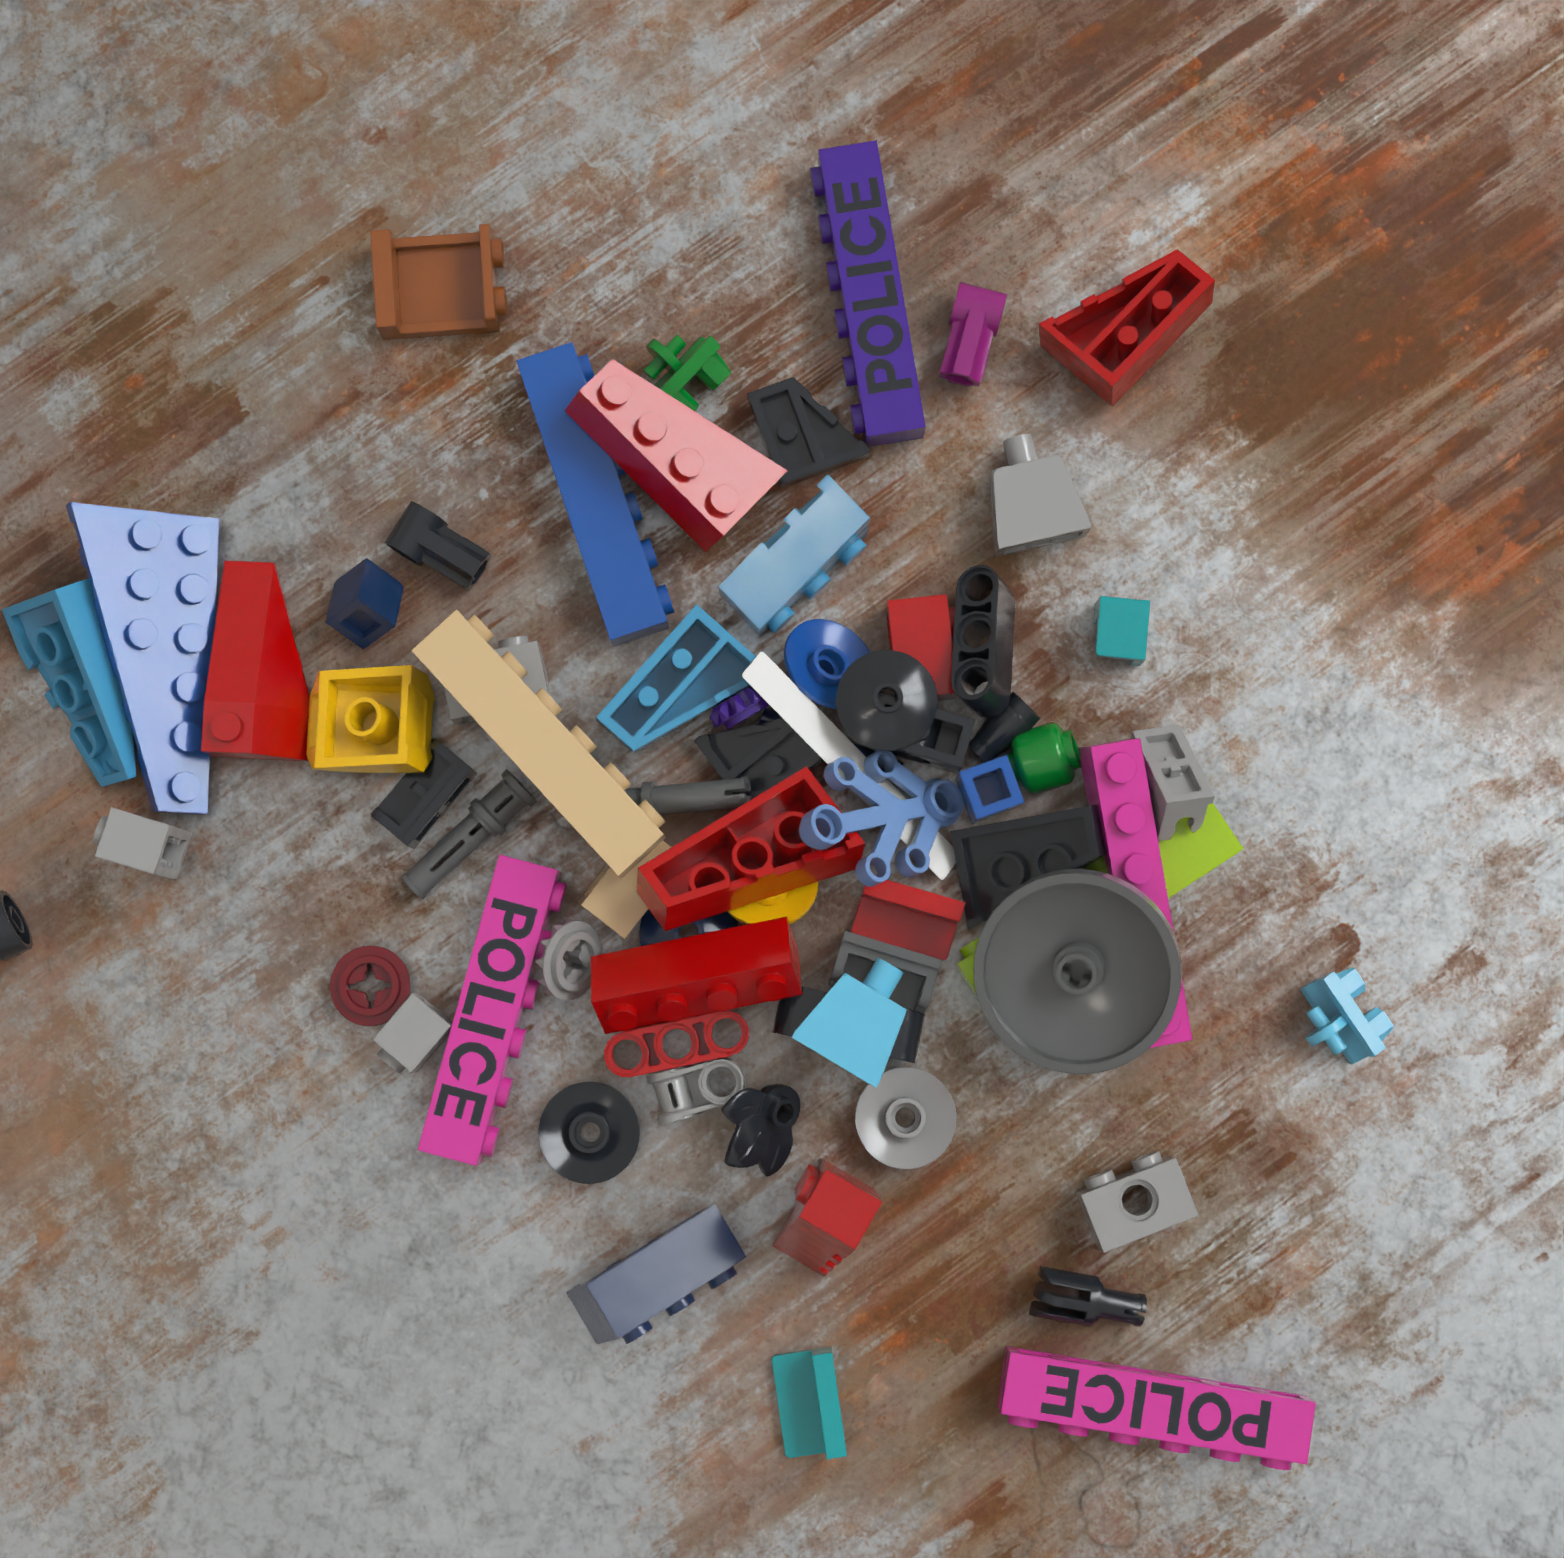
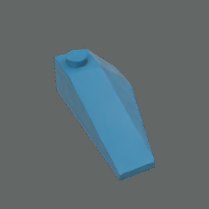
M88 578L4 608L2 612L21 659L28 670L37 667L50 688L44 696L52 709L60 707L64 710L72 723L70 729L72 741L100 786L103 787L129 780L137 775L132 727L130 721L126 720L122 706L124 699L117 676L114 677L93 604L95 597L90 579Z

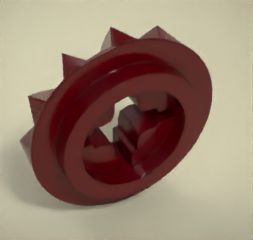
M362 946L351 950L338 961L330 979V994L336 1009L347 1020L362 1026H377L388 1022L408 999L412 983L406 964L391 950L379 946ZM369 964H372V971H375V978L377 980L391 983V987L376 992L373 1008H371V1001L368 1000L366 992L350 989V985L358 984V982H363L367 979V972H370Z

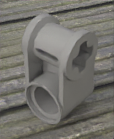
M719 1058L693 1066H681L646 1076L647 1083L654 1086L661 1115L657 1118L659 1125L702 1114V1111L723 1106L734 1094L745 1089L747 1084L746 1073L743 1067L737 1061L729 1058ZM717 1067L729 1068L736 1077L735 1090L729 1095H719L710 1086V1075ZM671 1084L673 1085V1089H674V1093H675V1096H676V1100H677L678 1106H677L676 1103H675V1099H674V1095H673V1092H672Z

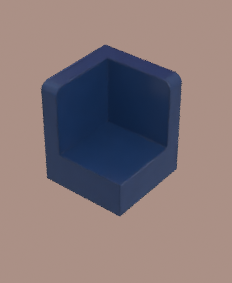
M366 558L334 583L325 623L360 648L365 649L396 627L404 589L403 585Z

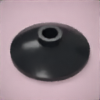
M894 650L874 651L853 662L843 674L836 694L837 713L844 729L861 745L878 751H896L916 743L932 725L938 704L936 686L928 670L914 657ZM890 689L894 691L897 695V703L891 707L882 706L878 701V694L882 690Z
M599 1082L576 1083L558 1092L545 1107L539 1123V1144L548 1164L562 1177L582 1184L601 1183L620 1174L632 1161L640 1140L639 1120L630 1101L617 1089ZM593 1122L598 1125L600 1136L596 1141L589 1142L582 1137L581 1129L585 1123Z

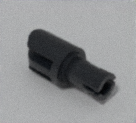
M1039 1266L1038 1276L1044 1281L1035 1283L1033 1295L1040 1301L1031 1302L1029 1315L1088 1327L1093 1325L1094 1322L1096 1323L1099 1318L1129 1323L1138 1327L1143 1324L1145 1317L1138 1315V1311L1146 1313L1147 1298L1145 1294L1104 1288L1098 1276Z

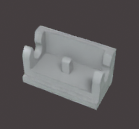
M1180 725L1132 731L1131 739H1141L1158 841L1170 840L1176 830L1175 824L1185 817H1189L1187 822L1191 832H1196L1203 824L1207 806L1213 803L1215 795Z

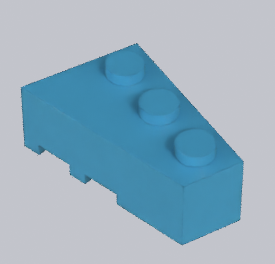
M828 474L817 484L821 491L800 511L794 508L784 518L787 523L766 543L761 542L718 586L719 595L760 637L768 629L774 634L782 629L795 615V612L791 609L794 604L804 595L810 600L817 596L831 581V578L827 575L829 571L840 561L845 566L849 565L867 547L862 540L867 537L870 517Z
M696 604L598 714L596 721L634 754L750 687L742 677V673L756 656Z

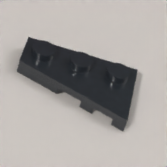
M1097 804L950 831L963 902H966L964 909L968 929L976 928L985 923L997 905L1011 891L1024 882L1052 871L1081 869L1106 855Z

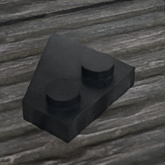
M783 718L775 719L771 722L738 727L737 729L720 733L698 736L694 740L723 780L741 778L743 776L748 777L751 791L733 794H746V796H752V799L807 766L812 771L824 761Z

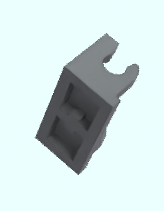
M844 931L828 985L834 986L844 973L863 983L878 957L904 972L889 999L903 1008L925 1014L942 960Z

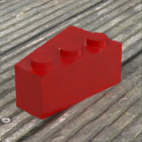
M1177 249L1122 279L1121 284L1098 296L1093 294L1080 301V306L1055 319L1052 316L1039 323L1040 346L1113 407L1212 304L1215 280Z

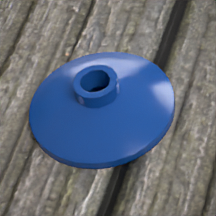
M812 619L799 624L788 636L784 646V662L793 683L804 695L820 705L837 709L836 694L843 674L853 662L870 653V651L853 631L842 624L826 619Z

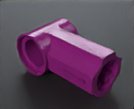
M963 282L959 283L949 325L952 328L939 377L966 387L980 386L989 357L988 352L992 337L997 336L1007 294Z

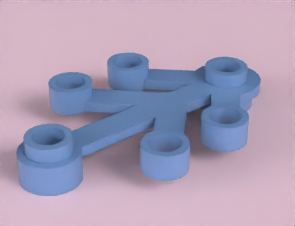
M876 751L867 756L864 760L865 774L858 770L856 763L848 757H840L829 763L824 770V778L828 786L836 791H843L849 788L873 805V807L841 813L832 805H820L802 817L799 833L803 842L809 847L824 850L840 842L845 834L881 827L871 853L860 859L855 869L857 878L863 885L874 887L889 878L891 874L890 862L907 821L920 818L912 844L897 852L895 865L897 870L908 878L925 872L930 865L929 853L939 828H945L953 824L963 809L964 800L960 789L953 782L945 779H931L925 782L901 765L891 751ZM877 760L883 764L884 772L879 768ZM838 768L844 772L845 780L840 777ZM889 779L912 798L900 800L878 783ZM909 854L914 858L916 867L911 864ZM870 864L875 867L877 876L871 872Z

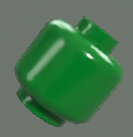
M1054 722L1033 727V729L1016 736L1011 743L1012 752L1005 754L1009 759L1016 781H1021L1024 788L1032 794H1039L1072 783L1076 774L1075 769L1081 768L1078 746L1070 729L1063 731Z

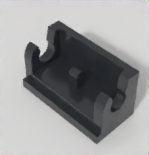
M436 738L429 745L431 747L432 759L425 771L406 773L381 804L371 813V816L412 849L419 845L478 774Z

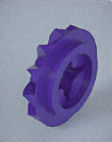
M750 686L713 708L709 718L714 728L724 724L728 730L768 707L769 704Z

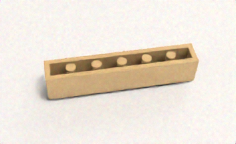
M455 610L411 651L622 879L666 838L659 829L666 821L646 799L637 805L628 796L625 790L631 783L611 762L603 768L592 757L590 753L597 746L577 725L569 731L557 719L556 716L562 711V708L543 688L536 694L533 693L522 681L528 674L527 670L509 651L501 657L488 644L494 635L475 614L466 620L458 610Z

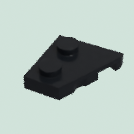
M794 377L747 393V400L770 460L788 470L778 480L781 489L870 457L868 445L862 440L856 439L839 423V419L827 407L817 403L811 397V393Z

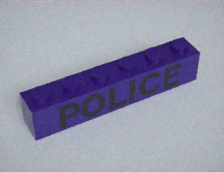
M877 140L818 149V167L810 168L814 197L823 196L826 214L818 215L819 231L822 244L831 243L834 261L826 262V271L830 292L839 290L842 308L834 310V319L838 339L847 338L850 356L842 357V366L846 387L855 385L858 404L850 405L854 435L863 433L864 443L868 447L922 439L926 425Z

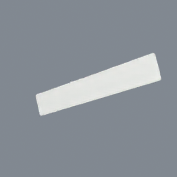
M760 652L742 673V677L827 764L840 757H848L856 763L858 770L865 774L864 760L866 757L799 690L764 652ZM838 768L840 777L845 780L844 772ZM889 780L878 783L900 800H906ZM860 797L869 807H873V805ZM920 818L909 820L905 825L900 839L907 846L912 844ZM938 832L929 853V869L940 880H944L955 865L956 860L953 846Z

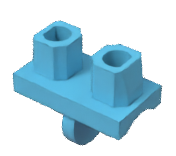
M1349 968L1337 974L1331 972L1309 982L1300 989L1312 1007L1306 1014L1316 1027L1305 1037L1310 1046H1315L1325 1041L1334 1055L1342 1052L1350 1065L1366 1057H1374L1386 1048L1382 1041L1392 1031L1394 1025L1386 1013L1378 1007L1370 1009L1364 1014L1361 1012L1353 999L1365 991V982L1355 968Z

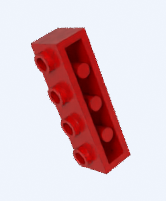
M787 916L591 956V1003L605 1034L629 1031L634 1028L678 1021L684 1018L728 1011L734 1008L802 995L799 951Z

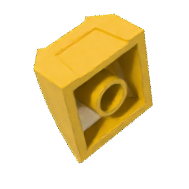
M413 665L319 671L309 700L306 755L313 770L358 773L424 772L432 759L431 747L429 745L432 739L433 703L435 696L429 676Z

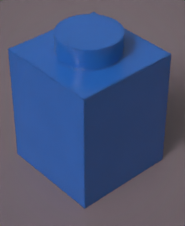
M1007 755L963 770L955 777L972 824L1016 809L1024 803Z

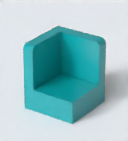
M1100 596L1094 606L1093 623L1097 624L1095 655L1104 658L1129 660V665L1140 666L1146 660L1151 601Z

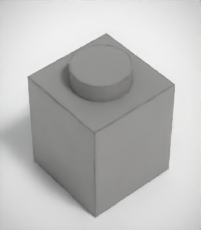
M412 993L374 1037L373 1041L382 1047L377 1055L398 1073H401L405 1068L411 1073L418 1072L449 1036L453 1022L421 994Z

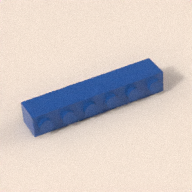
M570 342L516 360L613 647L669 629L666 615L675 612L666 585L655 586L650 569L659 565L650 538L640 541L634 523L643 520L636 496L634 492L624 495L619 476L627 473L564 411L578 391L594 377L588 355L577 356L574 344Z

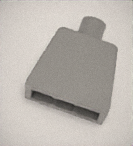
M1021 434L1004 440L1003 445L1009 466L992 470L989 478L995 558L1086 537L1092 528L1090 519L1061 455L1038 459L1032 434Z

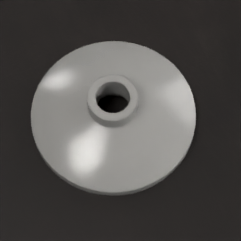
M899 1067L885 1071L877 1088L867 1084L859 1097L855 1112L857 1133L865 1149L879 1162L898 1169L919 1168L941 1156L952 1141L957 1121L955 1104L945 1085L934 1075L911 1067ZM904 1107L910 1108L914 1113V1121L908 1127L899 1126L895 1120L897 1111Z

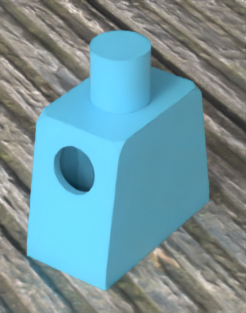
M877 957L863 983L844 973L799 1025L792 1038L877 1088L907 1011L889 999L904 972Z

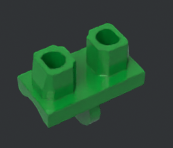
M675 335L666 346L652 339L646 345V348L654 359L643 369V372L650 379L654 380L666 369L667 372L654 386L694 411L697 410L699 404L683 386L695 376L709 391H713L731 374L726 363L716 352L721 345L712 336H708L706 339L702 336L699 337L679 359L676 356L687 345L681 337Z

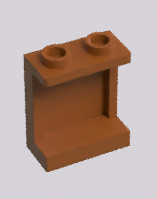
M479 224V232L404 238H394L390 229L370 231L376 328L383 340L500 332L499 316L508 315L505 286H497L496 268H504L505 266L502 238H494L490 224Z

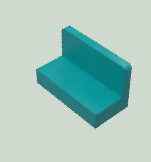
M831 1346L774 1355L772 1357L785 1455L788 1458L826 1453L827 1459L846 1457L847 1451Z

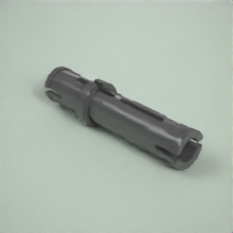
M747 776L735 779L657 786L656 782L650 781L643 782L639 788H628L625 790L637 805L646 799L660 815L736 809L752 799V796H746V794L731 795V793L751 791L750 781Z

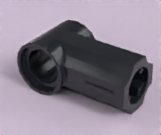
M411 501L388 536L385 544L418 566L422 567L425 564L467 591H470L486 570L491 558L490 553L447 527L448 524L433 512Z

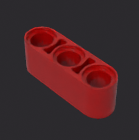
M719 1011L624 1031L614 1035L607 1042L604 1049V1061L607 1068L613 1074L620 1077H634L728 1057L739 1053L746 1046L749 1039V1027L746 1020L740 1014L732 1011ZM730 1018L739 1024L741 1038L734 1047L723 1048L715 1043L712 1037V1030L719 1020ZM674 1029L685 1031L690 1036L692 1043L690 1052L685 1057L679 1059L670 1057L663 1047L666 1034ZM627 1039L635 1041L642 1051L640 1063L632 1069H625L619 1066L614 1058L616 1046L621 1041Z

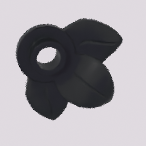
M784 1084L769 1085L761 1090L749 1087L740 1090L725 1103L721 1109L722 1113L730 1122L736 1124L725 1155V1164L737 1168H748L758 1164L765 1176L773 1175L784 1165L793 1146L792 1126L797 1121L801 1108L799 1095L794 1089Z

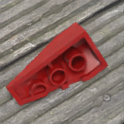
M224 560L204 699L201 752L216 758L309 762L306 751L310 695L302 669L303 664L300 653L297 651L291 629L290 616L276 564L272 562Z

